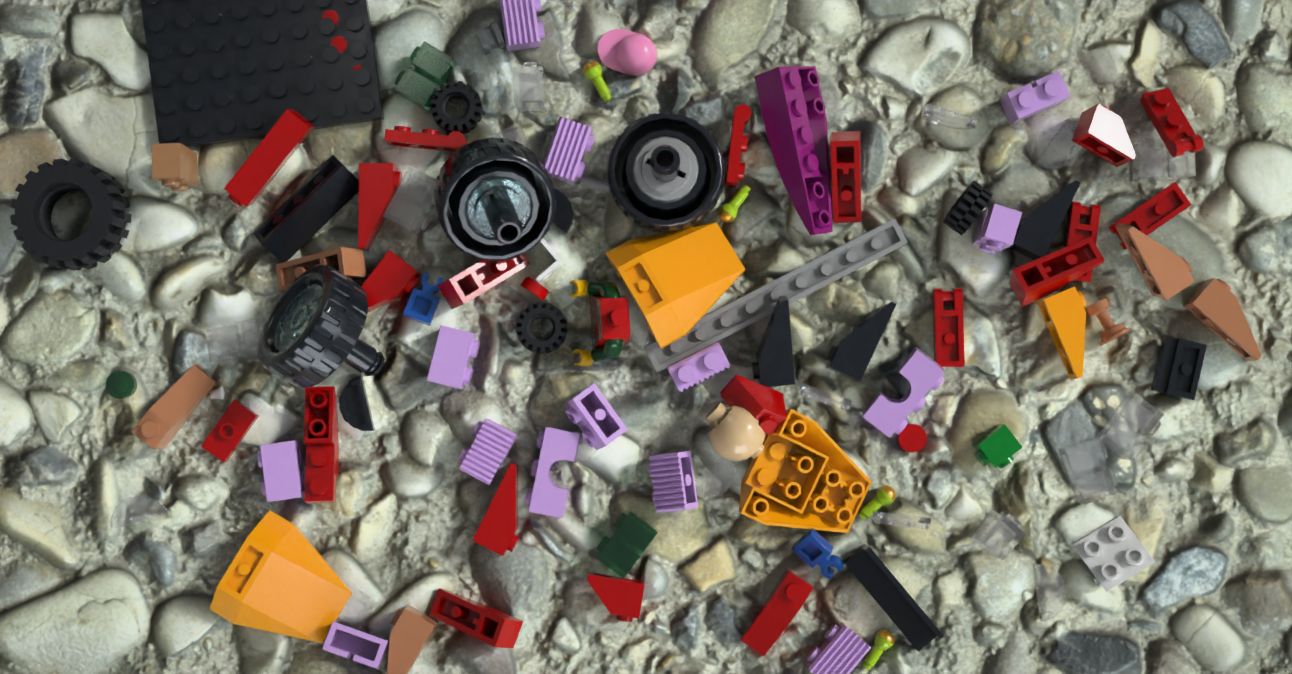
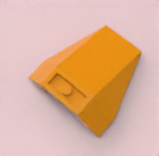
M717 222L686 228L678 232L672 231L670 233L631 239L605 253L617 276L622 278L644 315L647 327L660 349L685 336L745 271L743 264Z
M789 408L786 410L787 419L772 435L766 434L765 440L762 443L765 448L755 459L752 458L741 481L739 513L764 525L802 529L813 528L814 530L848 533L872 481L814 420Z
M269 510L248 535L219 582L210 610L233 624L323 643L333 621L336 622L351 597L352 591L295 524Z

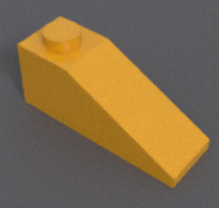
M1074 286L1036 302L1069 379H1078L1083 376L1086 325L1084 306H1086V302L1082 293L1077 291Z

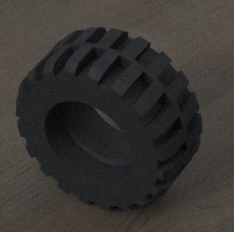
M63 158L54 159L53 165L47 162L38 165L39 171L37 173L30 171L25 176L27 179L24 185L18 184L15 190L19 192L17 200L12 199L10 206L15 209V214L10 215L11 224L16 225L18 228L13 233L17 240L24 242L22 248L27 253L33 254L34 258L40 262L69 270L91 269L97 267L98 261L105 263L110 260L111 256L109 253L111 251L118 253L122 245L119 243L121 238L127 239L129 230H126L125 226L126 223H131L132 214L126 212V208L130 207V202L127 197L122 196L125 190L121 184L115 182L114 177L109 173L76 159H70L69 161ZM76 189L83 190L87 193L92 203L91 222L79 237L70 241H63L57 237L52 227L51 214L57 200L65 193Z

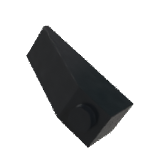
M1075 180L1020 220L1013 245L1008 248L1033 260L1045 256L1081 182Z
M785 295L778 298L756 352V362L752 363L753 380L758 379L759 384L766 387L795 384L789 302Z
M893 302L886 304L840 340L836 346L831 345L825 357V360L829 361L826 368L855 382H860L896 304Z

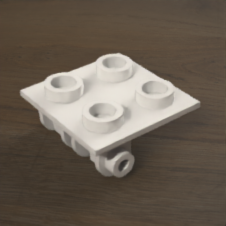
M1121 516L1072 545L1096 577L1094 581L1100 589L1104 588L1106 592L1155 563V560Z

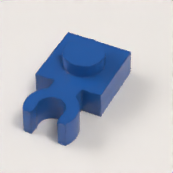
M425 272L421 278L422 291L413 288L403 316L430 326L440 303V298L434 296V293L440 291L438 284L443 282V278L439 277L437 284L431 286L427 283L429 273Z
M813 528L793 544L791 550L811 568L818 564L826 578L831 579L834 570L829 566H834L839 571L843 569V560L836 555H831L833 547Z

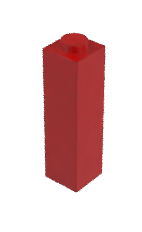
M293 108L287 109L225 186L224 189L230 193L228 195L229 199L239 206L245 205L248 207L252 205L315 126Z

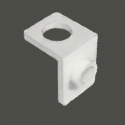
M542 238L540 243L556 261L535 279L539 284L564 265L558 256L561 250L551 239L546 242Z

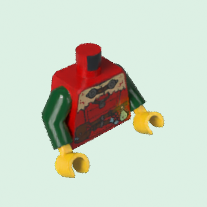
M584 279L570 281L569 284H575L577 287L576 293H569L571 297L590 295L593 347L591 351L575 349L573 354L580 355V361L574 363V365L589 367L593 361L600 362L618 357L622 346L630 339L628 297L621 296L617 286L611 282L588 283Z

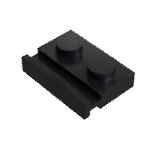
M1164 335L1151 391L1187 400H1195L1207 345Z

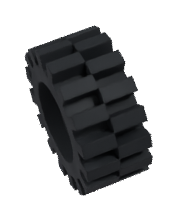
M449 81V85L445 86L442 84L440 86L441 89L439 91L435 90L433 93L435 97L430 102L432 108H430L431 114L439 127L447 133L458 131L467 134L470 132L469 129L477 127L478 121L481 122V113L483 112L482 101L476 90L468 83L465 85L463 81H458V83ZM462 98L467 102L468 109L464 116L452 118L447 114L446 107L451 99Z
M972 181L951 207L943 223L960 235H963L981 214L993 194L977 182Z
M537 302L536 304L528 305L525 310L523 309L520 312L521 315L517 318V327L515 328L519 341L526 349L538 354L551 353L564 343L568 332L567 321L557 307L550 303ZM539 317L548 318L553 325L551 335L545 339H538L531 332L533 321Z

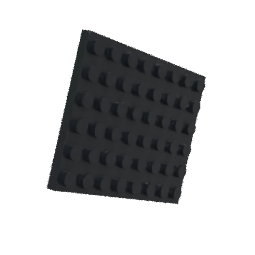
M141 0L159 144L181 143L188 148L265 137L287 109L292 108L315 126L313 130L384 120L368 0ZM333 10L338 14L339 20L336 25L330 18L322 19L325 11ZM341 36L347 41L345 51L339 53L335 46L330 45L334 37ZM359 64H360V66H361V69H357V70H353V69H352L353 67H355V66H357V65H359Z

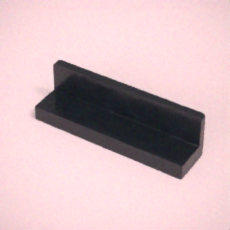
M332 155L253 233L263 247L281 262L288 261L359 191V180Z
M864 544L844 561L848 569L918 652L935 637L939 640L944 637L868 545Z

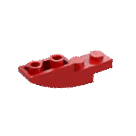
M335 387L305 388L304 444H306L305 502L307 504L336 503V477H339V440Z

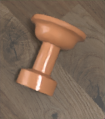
M1106 298L1086 308L1089 316H1097L1104 328L1100 335V346L1131 331L1130 327L1126 328L1123 324H1114L1107 312L1110 304Z

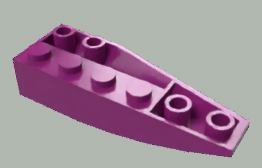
M783 66L756 75L754 78L765 130L775 163L789 197L810 235L833 232L827 118L816 66Z

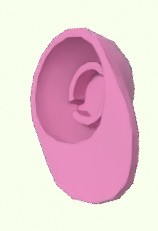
M614 29L603 34L598 42L597 51L599 58L606 67L631 76H640L649 72L656 63V47L643 34L625 29Z

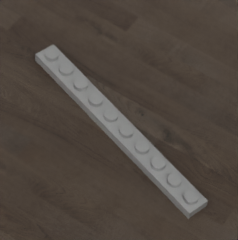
M894 218L702 317L685 336L660 349L657 342H654L644 347L655 371L658 373L772 314L779 296L785 295L790 305L908 244Z

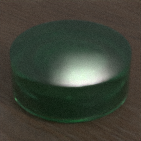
M115 371L106 380L107 392L117 399L129 398L137 389V380L128 371Z

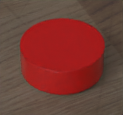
M525 277L520 284L543 301L549 294V290L530 277Z
M907 424L903 431L897 435V442L904 451L918 452L926 445L927 435L921 426Z

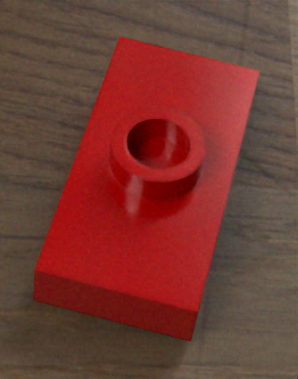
M233 400L201 447L221 461L227 462L259 415L239 401Z

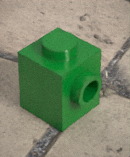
M998 424L972 444L976 449L974 452L975 457L984 467L988 465L991 468L999 467L1000 469L1014 460L1012 455L1022 448L1005 424Z

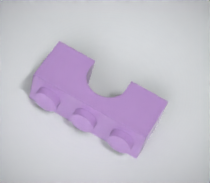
M917 347L914 348L898 368L899 373L910 382L908 393L902 398L892 399L879 391L862 412L863 418L889 438L894 433L899 435L908 424L906 420L908 415L912 411L917 413L926 402L924 398L926 393L930 389L935 391L945 378L942 376L945 372L943 367Z
M546 427L545 432H539L536 448L541 449L539 460L534 459L531 476L535 477L533 488L528 487L525 504L530 505L528 512L558 518L564 517L569 489L559 487L553 483L550 477V469L558 460L575 461L581 433Z

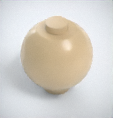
M719 402L705 417V420L710 423L708 431L709 441L715 452L721 457L731 461H743L749 457L755 459L765 448L762 443L765 440L766 432L759 426V420L755 419L746 409L736 405L725 407Z

